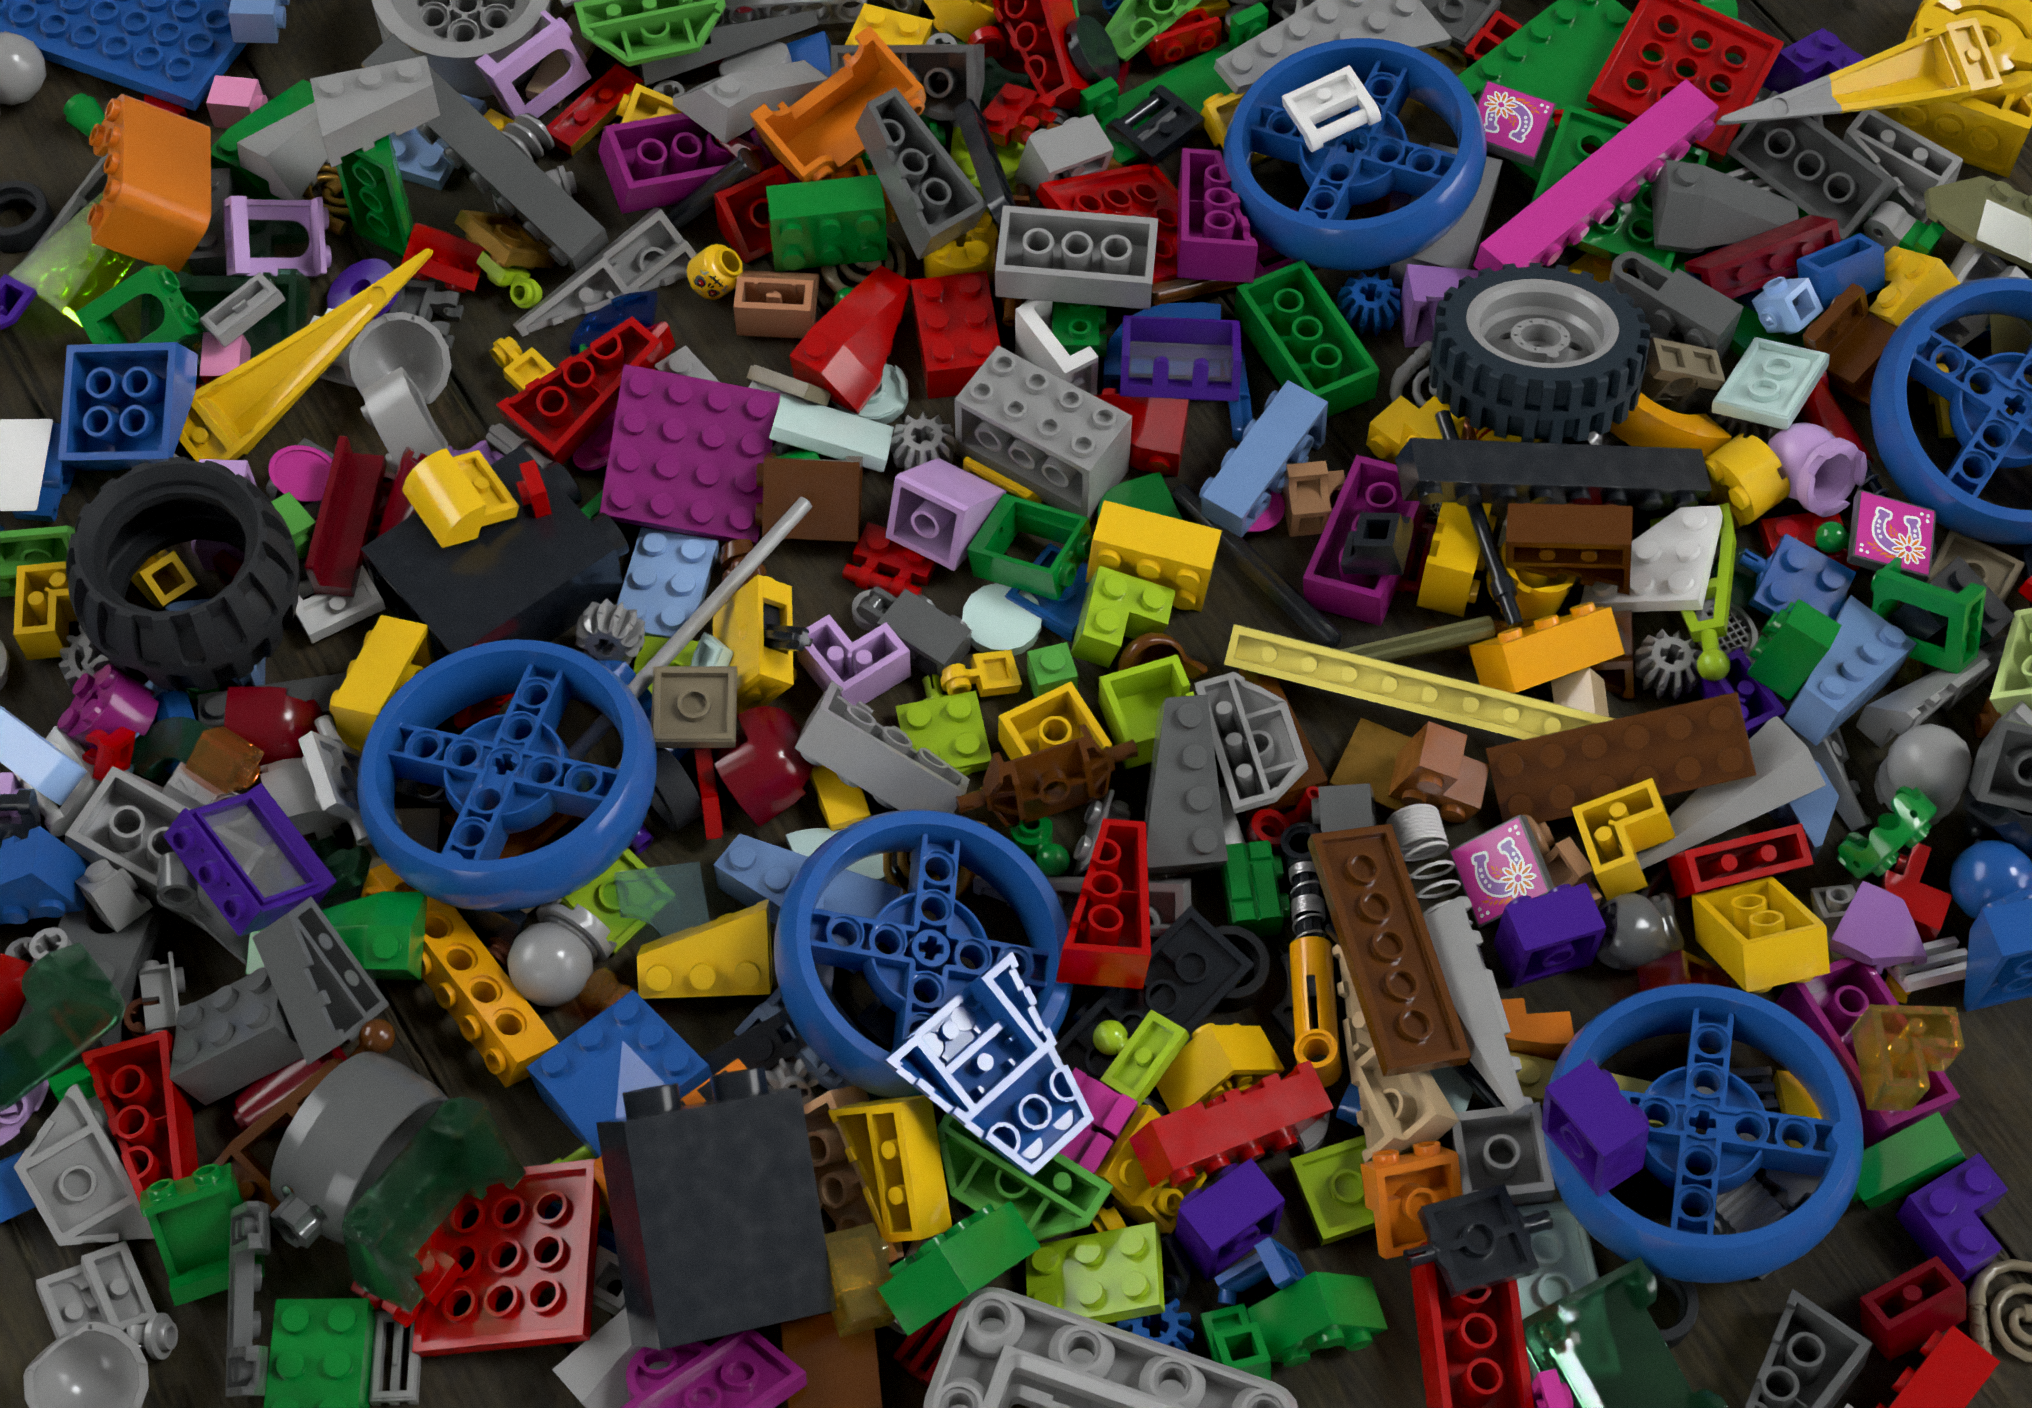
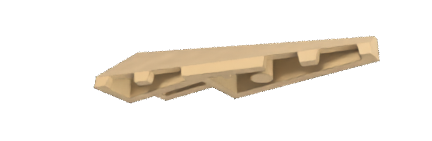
M1336 944L1331 950L1332 956L1338 959L1341 982L1337 983L1338 995L1344 998L1347 1019L1342 1020L1351 1083L1358 1087L1361 1111L1356 1112L1358 1125L1364 1128L1367 1149L1362 1151L1363 1159L1365 1162L1373 1161L1372 1153L1385 1149L1399 1150V1155L1414 1152L1413 1144L1422 1141H1437L1457 1124L1459 1119L1429 1070L1383 1077L1342 949Z

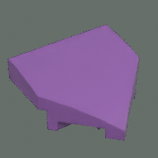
M1862 881L1831 938L1829 950L1874 966L1878 974H1882L1883 968L1912 962L1913 966L1927 963L1926 951L1905 901L1880 887Z

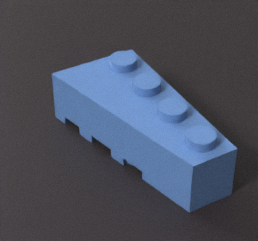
M1289 380L1286 381L1279 392L1274 390L1268 397L1264 405V412L1258 420L1252 419L1245 428L1242 436L1243 440L1237 449L1231 448L1226 453L1221 463V470L1216 477H1209L1203 484L1199 493L1201 498V515L1242 538L1269 507L1272 498L1270 493L1273 491L1278 494L1283 491L1286 464L1308 462L1309 457L1307 455L1311 447L1319 450L1325 443L1328 402Z
M1852 595L1849 596L1834 620L1842 626L1830 650L1801 685L1783 720L1816 746L1897 675L1917 644L1907 637L1900 628L1888 623Z
M739 833L714 863L717 887L747 907L769 899L770 921L777 925L779 909L785 892L794 875L808 856ZM844 869L829 883L815 908L872 918L885 904L902 896L903 888ZM832 934V938L838 945L849 946L843 936ZM846 969L854 975L857 970Z

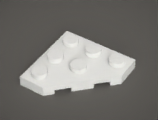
M1720 506L1678 508L1632 541L1630 595L1617 593V586L1595 581L1593 587L1585 585L1580 604L1594 602L1595 607H1611L1612 612L1632 610V612L1702 610L1723 519Z

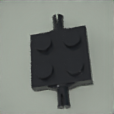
M1505 1184L1493 1186L1421 1206L1417 1214L1426 1234L1427 1244L1412 1249H1405L1403 1257L1404 1261L1408 1260L1406 1266L1409 1269L1434 1262L1435 1266L1441 1271L1451 1298L1535 1274L1540 1267L1531 1248L1530 1235L1553 1229V1219H1548L1551 1214L1547 1210L1523 1217L1521 1212L1513 1205Z

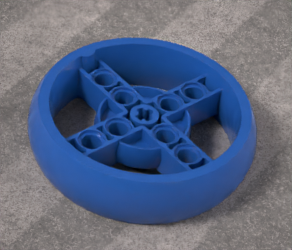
M1350 38L1317 44L1296 52L1275 64L1256 80L1240 100L1230 120L1224 139L1223 160L1232 180L1230 187L1233 193L1238 194L1240 199L1241 213L1247 217L1252 233L1265 245L1294 261L1304 260L1308 266L1337 271H1358L1388 266L1415 256L1444 237L1460 221L1475 198L1481 184L1486 163L1487 141L1482 117L1474 98L1456 74L1442 62L1421 50L1399 42L1373 38ZM1350 65L1378 106L1381 121L1371 126L1366 123L1323 143V148L1311 152L1305 143L1303 135L1283 107L1282 96ZM1407 98L1427 106L1450 126L1457 138V155L1409 142L1404 127L1397 118ZM1356 105L1315 124V127L1319 129L1360 110V108ZM1254 153L1299 165V169L1310 190L1298 212L1274 200L1255 181L1251 170ZM1393 190L1420 197L1405 207L1381 216L1345 220L1352 205L1376 201Z
M2023 277L1981 278L1953 286L1931 297L1914 309L1893 332L1883 349L1871 386L1870 416L1872 430L1879 456L1895 485L1912 504L1935 510L1936 523L1948 530L1982 542L2001 545L2032 544V510L2006 508L1991 504L1977 497L1997 467L2019 468L2032 464V385L2024 378V374L2032 377V341L2024 353L2005 352L1978 360L1935 332L1952 321L1974 315H2004L2032 322V279ZM1936 361L1944 363L1949 373L1941 371L1937 367ZM1908 375L1950 402V423L1962 447L1944 474L1929 459L1914 432L1907 405ZM1970 383L1977 384L1981 388L1982 394L1975 393L1971 389ZM2007 407L2013 411L2011 415L2005 411ZM1983 435L1990 436L1994 440L1996 447L1989 446L1984 441ZM1963 466L1970 467L1974 471L1976 479L1968 477L1964 473Z
M519 639L494 641L468 647L445 656L413 676L391 697L377 716L364 743L358 768L357 796L362 823L372 846L393 873L406 884L432 899L457 908L486 912L516 911L537 907L556 901L586 886L612 866L630 846L647 816L654 795L657 779L655 738L648 717L631 689L619 676L601 662L585 653L555 643ZM515 693L506 714L481 720L469 727L461 735L434 730L449 717L471 705L497 696ZM570 698L588 704L600 711L617 728L623 745L622 761L619 769L570 759L566 745L555 732ZM399 778L444 787L449 803L459 814L441 854L421 846L408 837L401 829L394 811V798ZM555 812L586 819L570 833L545 847L523 855L499 859L509 834L533 828L547 820Z
M929 809L891 811L870 816L850 824L822 843L803 862L791 880L779 909L774 936L775 973L784 1005L797 1031L811 1050L830 1069L851 1084L885 1099L918 1096L924 1094L883 1063L890 1052L862 1036L837 1011L820 982L814 963L863 971L865 979L875 996L885 1006L896 1012L893 1050L910 1034L909 1031H914L961 989L1012 951L1019 964L1016 969L1025 987H1030L1037 1001L1034 1006L1045 1028L1050 1027L1055 1038L1066 1016L1073 991V984L1055 982L1062 948L1070 927L1062 903L1042 870L1014 842L996 830L970 818L945 811ZM912 852L908 894L885 904L872 918L815 908L829 883L852 864L879 854ZM958 864L984 879L1007 901L1020 920L1031 947L987 939L986 933L976 916L965 905L955 900ZM926 870L935 871L941 881L931 879L927 875ZM922 909H927L934 913L937 921L927 919L923 915ZM832 934L843 936L849 946L838 945L832 938ZM875 942L886 944L891 950V954L880 952ZM921 949L927 951V952H928L927 958H933V959H932V960L925 959V958H924L925 952H919V951H920ZM960 957L970 959L975 965V969L965 967ZM914 990L924 992L928 996L930 1003L919 1001L914 995Z
M1693 983L1661 986L1638 992L1607 1007L1587 1022L1564 1048L1553 1068L1547 1086L1590 1058L1599 1067L1614 1054L1640 1041L1662 1035L1689 1033L1686 1066L1663 1074L1648 1087L1645 1093L1620 1090L1621 1095L1630 1105L1634 1103L1643 1110L1648 1120H1657L1665 1125L1661 1128L1649 1126L1644 1166L1658 1181L1673 1189L1669 1227L1642 1217L1622 1204L1609 1191L1598 1197L1544 1132L1547 1160L1555 1188L1566 1207L1581 1226L1606 1249L1626 1262L1666 1278L1695 1283H1728L1762 1276L1789 1265L1818 1245L1834 1228L1847 1209L1859 1181L1864 1155L1863 1124L1855 1091L1844 1068L1823 1039L1806 1023L1779 1005L1755 994L1720 985ZM1732 1040L1759 1050L1786 1068L1809 1093L1822 1119L1765 1111L1762 1101L1756 1092L1741 1078L1729 1072ZM1709 1047L1716 1050L1718 1053L1707 1054L1701 1051L1700 1049ZM1707 1087L1715 1093L1703 1094L1696 1090V1088ZM1543 1099L1542 1112H1541V1113H1542V1116H1543L1544 1099ZM1698 1128L1706 1130V1134L1701 1135L1696 1133L1695 1131ZM1748 1133L1757 1140L1745 1141L1738 1137V1134ZM1794 1140L1803 1147L1792 1148L1785 1144L1784 1141ZM1699 1167L1706 1171L1707 1174L1697 1176L1690 1173L1687 1169ZM1759 1168L1821 1177L1809 1198L1794 1212L1781 1220L1747 1232L1713 1235L1717 1196L1739 1188ZM1694 1208L1699 1210L1703 1216L1690 1217L1683 1210Z

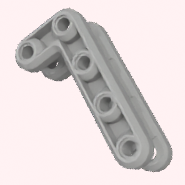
M995 1287L976 1290L967 1296L959 1307L925 1395L923 1408H1011L1014 1404H1021L1029 1408H1298L1297 1401L1286 1388L1273 1381L1018 1293Z

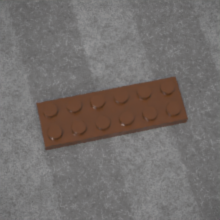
M1738 692L1486 748L1503 823L1518 815H1529L1536 823L1573 816L1572 808L1650 778H1653L1660 796L1757 775Z
M1392 824L1311 834L1307 845L1383 1077L1467 1064L1471 1054Z

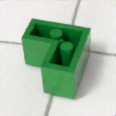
M1799 598L1795 603L1790 602L1785 610L1781 608L1778 613L1774 611L1764 625L1761 632L1767 635V637L1761 635L1751 649L1748 656L1752 657L1754 661L1747 675L1790 701L1830 650L1842 625Z
M1314 1271L1247 1309L1251 1323L1258 1321L1271 1362H1283L1285 1367H1294L1309 1361L1311 1358L1310 1353L1319 1348L1326 1349L1334 1346H1344L1347 1351L1363 1349L1373 1343L1372 1337L1388 1329L1370 1277Z

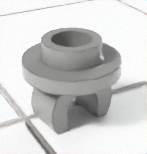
M154 1313L148 1319L146 1325L127 1326V1334L138 1343L140 1349H146L148 1355L154 1360L166 1359L178 1341L177 1326L166 1313Z

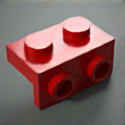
M1203 7L1189 11L1164 32L1154 36L1153 40L1144 47V50L1155 67L1175 62L1200 52L1209 51L1221 44L1222 22L1218 16L1210 18Z
M415 223L401 265L424 249L433 250L432 256L412 277L421 280H429L432 277L444 281L445 287L457 292L465 293L467 289L475 291L481 272V267L476 262L482 251L487 250L470 242L468 239L421 223Z

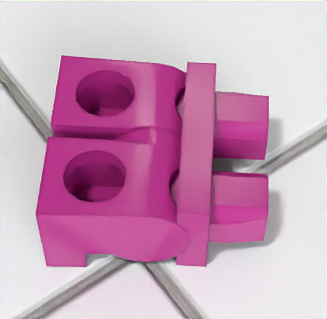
M1075 1067L1072 1074L1094 1120L1059 1153L1095 1174L1113 1147V1142L1117 1141L1138 1109V1101L1123 1093L1121 1095Z

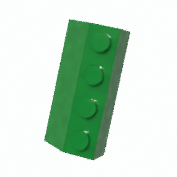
M389 134L374 141L375 147L364 152L360 148L341 157L342 163L336 165L355 233L403 259L412 233L413 220L402 182V175L397 163L396 152Z

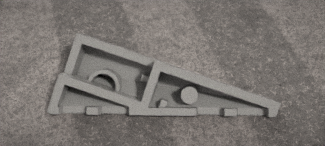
M1458 896L1426 915L1424 920L1471 1054L1469 1060L1512 1116L1528 1115L1533 1106V1101L1531 1097H1525L1522 1094L1516 1074L1522 1069L1520 1059L1510 1055L1505 1035L1510 1033L1511 1030L1492 970L1484 969L1477 948L1483 943L1480 931L1472 930L1468 919L1467 911L1472 907L1471 901L1466 896Z

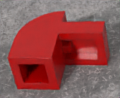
M1918 843L1910 850L1907 856L1900 853L1893 870H1887L1884 873L1877 887L1905 901L1922 943L1934 941L1940 932L1953 895L1920 883L1931 847Z

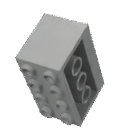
M1000 346L996 347L955 398L956 454L964 459L968 456L1037 494L1042 501L1057 509L1089 517L1090 522L1097 513L1099 503L1105 493L1118 485L1129 471L1132 415Z

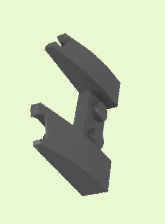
M247 1201L230 1211L225 1397L265 1396L268 1347L252 1346V1339H259L261 1332L260 1311H253L254 1292H260L262 1286V1265L254 1264L255 1256H267L271 1253V1222L269 1217L271 1206L260 1201Z

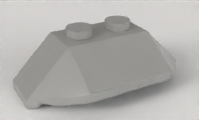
M1235 672L1194 683L1197 695H1208L1215 758L1233 812L1236 814L1277 802L1309 769L1287 702L1266 689L1245 681L1243 676Z

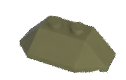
M1985 176L1931 187L1926 190L1924 198L1926 215L1929 219L1937 223L1940 221L1950 232L1968 243L2032 271V195L2023 194L2014 190L2006 182H1996Z

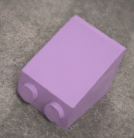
M936 458L901 472L895 477L886 538L955 571L967 558V548L1002 495L1006 494V490L940 458Z

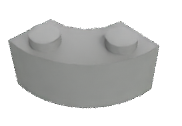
M402 366L362 389L365 405L361 407V412L368 424L376 428L389 453L385 455V458L395 474L406 447L414 449L413 457L416 459L420 453L429 456L444 448H447L449 451L448 442L434 422L426 406L423 394Z

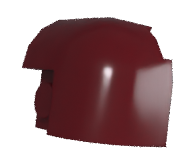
M228 687L224 718V739L229 765L238 766L241 772L260 775L262 774L260 766L283 759L302 758L304 755L298 739L310 731L318 733L314 722L317 718L324 716L321 707L314 699L305 702L302 699L287 696V688Z
M771 706L750 708L737 715L742 727L736 730V748H711L717 761L714 765L722 780L740 806L759 827L795 804L806 794L802 788L809 779L812 768L818 767L806 761L802 757L801 752L795 749L803 729L787 712L781 708Z

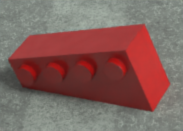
M991 0L995 7L993 12L997 20L1003 23L1011 36L1009 41L1014 50L1020 52L1024 59V68L1039 95L1049 94L1056 98L1054 106L1070 110L1080 104V91L1094 85L1095 81L1094 79L1088 81L1081 75L1068 50L1067 42L1072 39L1071 34L1066 35V29L1070 21L1076 19L1072 1Z
M167 1030L81 1053L84 1063L90 1070L94 1080L93 1086L98 1099L102 1101L109 1119L107 1122L112 1135L116 1138L122 1152L121 1158L139 1204L141 1192L145 1191L154 1182L162 1179H173L176 1181L191 1176L199 1168L191 1095L169 1079L175 1038Z

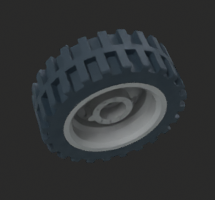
M1515 263L1504 264L1502 270L1493 271L1489 267L1480 270L1477 278H1472L1468 275L1460 279L1458 289L1451 286L1444 293V300L1438 302L1429 362V381L1432 388H1437L1436 397L1442 404L1451 403L1450 412L1458 419L1466 416L1470 419V426L1478 430L1484 427L1492 429L1496 437L1506 439L1507 435L1522 437L1521 442L1534 443V439H1548L1549 443L1559 444L1562 443V438L1573 437L1576 442L1586 440L1590 432L1595 431L1601 435L1610 431L1612 421L1618 425L1624 422L1628 417V411H1634L1638 404L1650 343V326L1648 323H1644L1646 315L1642 308H1633L1634 299L1627 293L1620 295L1616 293V285L1607 280L1603 283L1593 280L1594 274L1582 271L1581 274L1569 272L1567 266L1557 265L1556 269L1543 268L1541 263H1529V267L1518 268Z

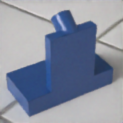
M1269 1236L1254 1245L1257 1253L1214 1278L1220 1287L1217 1303L1235 1306L1237 1293H1243L1268 1277H1271L1274 1285L1282 1290L1307 1275L1296 1254Z

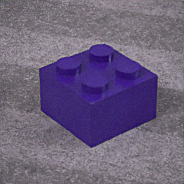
M1587 883L1573 887L1570 884H1563L1551 889L1545 895L1534 898L1525 895L1509 902L1504 908L1493 944L1512 988L1592 965L1605 933L1606 925Z
M1590 1058L1545 1087L1541 1129L1598 1197L1643 1169L1650 1128L1648 1118L1638 1105L1634 1103L1630 1105L1621 1095L1618 1083L1606 1069L1600 1070Z
M1252 1158L1240 1166L1237 1163L1227 1166L1217 1175L1215 1184L1205 1191H1202L1201 1188L1193 1190L1179 1204L1181 1208L1178 1210L1175 1236L1190 1262L1207 1283L1254 1250V1245L1278 1233L1285 1199Z

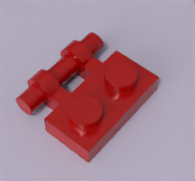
M868 522L853 551V562L862 564V566L858 567L847 563L844 567L842 578L855 582L856 587L864 590L879 587L896 598L899 597L904 589L909 590L915 595H921L922 588L912 585V581L927 586L938 563L886 538L887 528ZM880 570V571H883V572H886V573L895 575V577H894V578H891V577H888V576L879 574L878 571Z

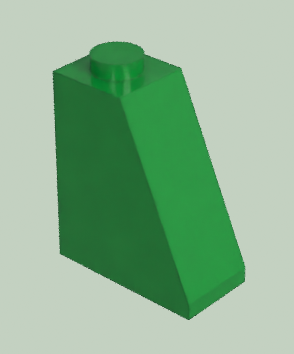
M1939 1111L1864 1150L1861 1174L1852 1197L1854 1202L1862 1199L1871 1210L1916 1192L1967 1161Z

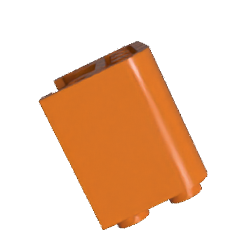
M121 94L117 99L112 98L109 101L105 111V119L101 125H94L89 138V145L93 146L95 155L103 158L108 153L103 169L104 173L108 174V182L104 188L103 199L99 204L94 203L87 218V225L92 226L91 243L154 265H166L171 271L179 273L203 238L211 218L210 127Z

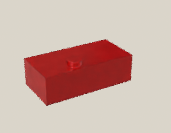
M1422 1242L1420 1246L1426 1245L1427 1242ZM1434 1262L1410 1269L1427 1408H1535L1517 1279L1451 1298L1441 1271L1435 1266Z

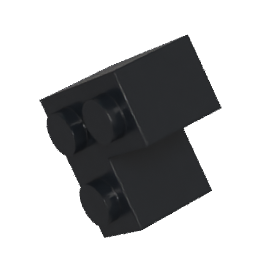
M1958 556L1933 575L1926 583L1957 594L1971 582L1987 587L1980 647L1992 639L2015 615L1970 566ZM1905 602L1887 618L1894 626L1900 628L1905 635L1922 641H1926L1939 630L1947 636L1948 617Z

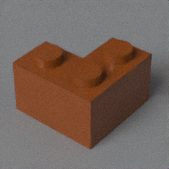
M1428 721L1397 753L1388 797L1400 800L1404 806L1430 804L1439 810L1440 817L1443 820L1465 824L1481 809L1490 765L1464 756L1468 735Z

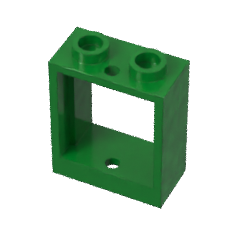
M1004 493L967 548L973 576L1058 601L1066 587H1070L1073 584L1077 570L1083 560L1089 558L1093 535L1091 533L1089 517ZM1019 531L1065 544L1050 568L1004 555Z

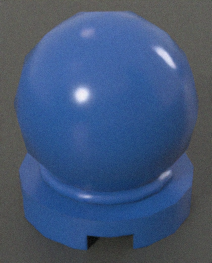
M2001 840L1978 841L1962 851L1952 864L1949 886L1953 900L1967 917L1975 920L1980 910L1989 903L2004 900L2007 904L2021 901L2026 896L2032 894V862L2020 849L2010 843Z

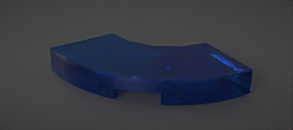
M657 291L624 294L611 299L610 304L602 307L595 313L591 311L581 321L570 342L571 354H579L580 344L590 347V343L632 316L645 328L652 326L658 304Z

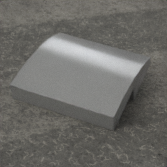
M126 1241L82 1255L80 1265L36 1280L37 1293L56 1339L71 1328L87 1320H98L116 1325L127 1334L128 1325H146L151 1315L157 1313Z

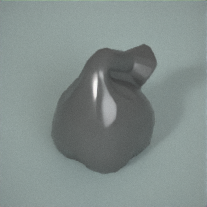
M1635 893L1621 894L1604 903L1599 910L1606 925V930L1595 957L1609 968L1636 971L1652 967L1676 957L1684 947V938L1674 914V896L1660 893L1659 896H1652L1647 899L1645 896Z

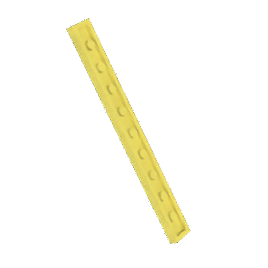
M1237 624L1233 625L1224 665L1519 739H1528L1615 719Z

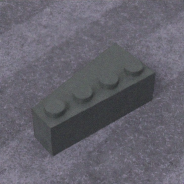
M896 87L869 101L855 129L917 259L920 260L974 229L988 205Z

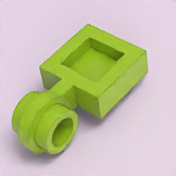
M482 251L476 263L488 273L487 278L495 285L504 288L508 285L511 286L510 297L518 307L531 309L541 301L542 289L535 280L529 278L531 276L529 271L523 266L511 265L510 268L502 267L491 260V253Z

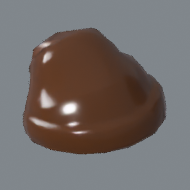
M1147 632L1133 639L1124 648L1118 664V671L1178 655L1186 676L1192 679L1206 673L1208 668L1186 655L1183 647L1173 637L1155 632Z

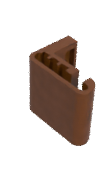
M1852 283L1842 294L1837 295L1832 300L1829 308L1817 320L1812 321L1808 325L1802 336L1806 349L1830 354L1829 366L1825 370L1829 386L1870 407L1871 386L1875 369L1884 347L1897 327L1870 314L1865 289ZM1909 375L1907 379V386L1914 380V378H1912Z

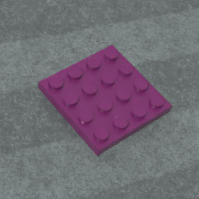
M624 364L599 514L603 512L616 522L726 542L737 539H749L755 547L758 543L760 526H756L755 522L757 502L763 503V487H757L756 470L757 464L764 463V457L767 453H771L773 440L769 437L778 409L780 393Z

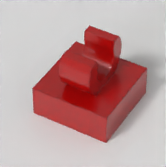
M121 726L111 734L101 729H95L86 735L85 740L95 744L98 748H91L82 754V759L86 763L95 765L92 778L102 782L112 766L123 772L130 768L136 737L135 731Z

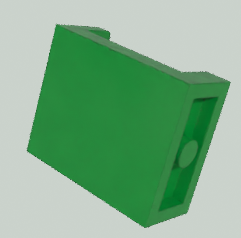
M231 1163L222 1166L208 1164L195 1170L191 1176L176 1181L173 1179L159 1180L148 1186L140 1194V1210L142 1216L148 1219L169 1276V1291L175 1307L228 1289L230 1211L245 1203ZM255 1256L254 1264L262 1265L263 1278L265 1277L264 1256Z

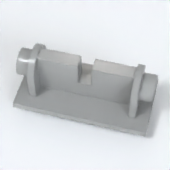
M1112 789L1101 799L1092 801L1086 810L1084 822L1088 824L1085 835L1078 841L1073 855L1074 859H1077L1073 874L1076 877L1089 867L1103 818L1130 819L1131 813L1128 810L1129 805L1119 800L1112 802L1115 792Z
M168 952V964L159 965V962L156 960L145 961L141 965L142 969L138 972V978L140 979L142 1002L159 1000L160 1003L143 1006L145 1035L167 1030L175 1038L178 1011L186 1006H179L178 993L186 992L183 967L174 968L173 952Z

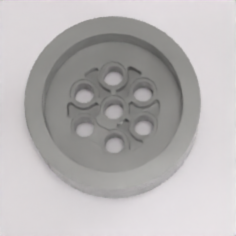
M372 0L383 43L394 33L419 57L427 56L428 65L459 94L473 98L494 95L475 64L476 60L487 53L495 62L499 63L547 27L540 14L543 10L547 11L555 19L560 17L558 0ZM543 59L512 82L514 87L535 74Z

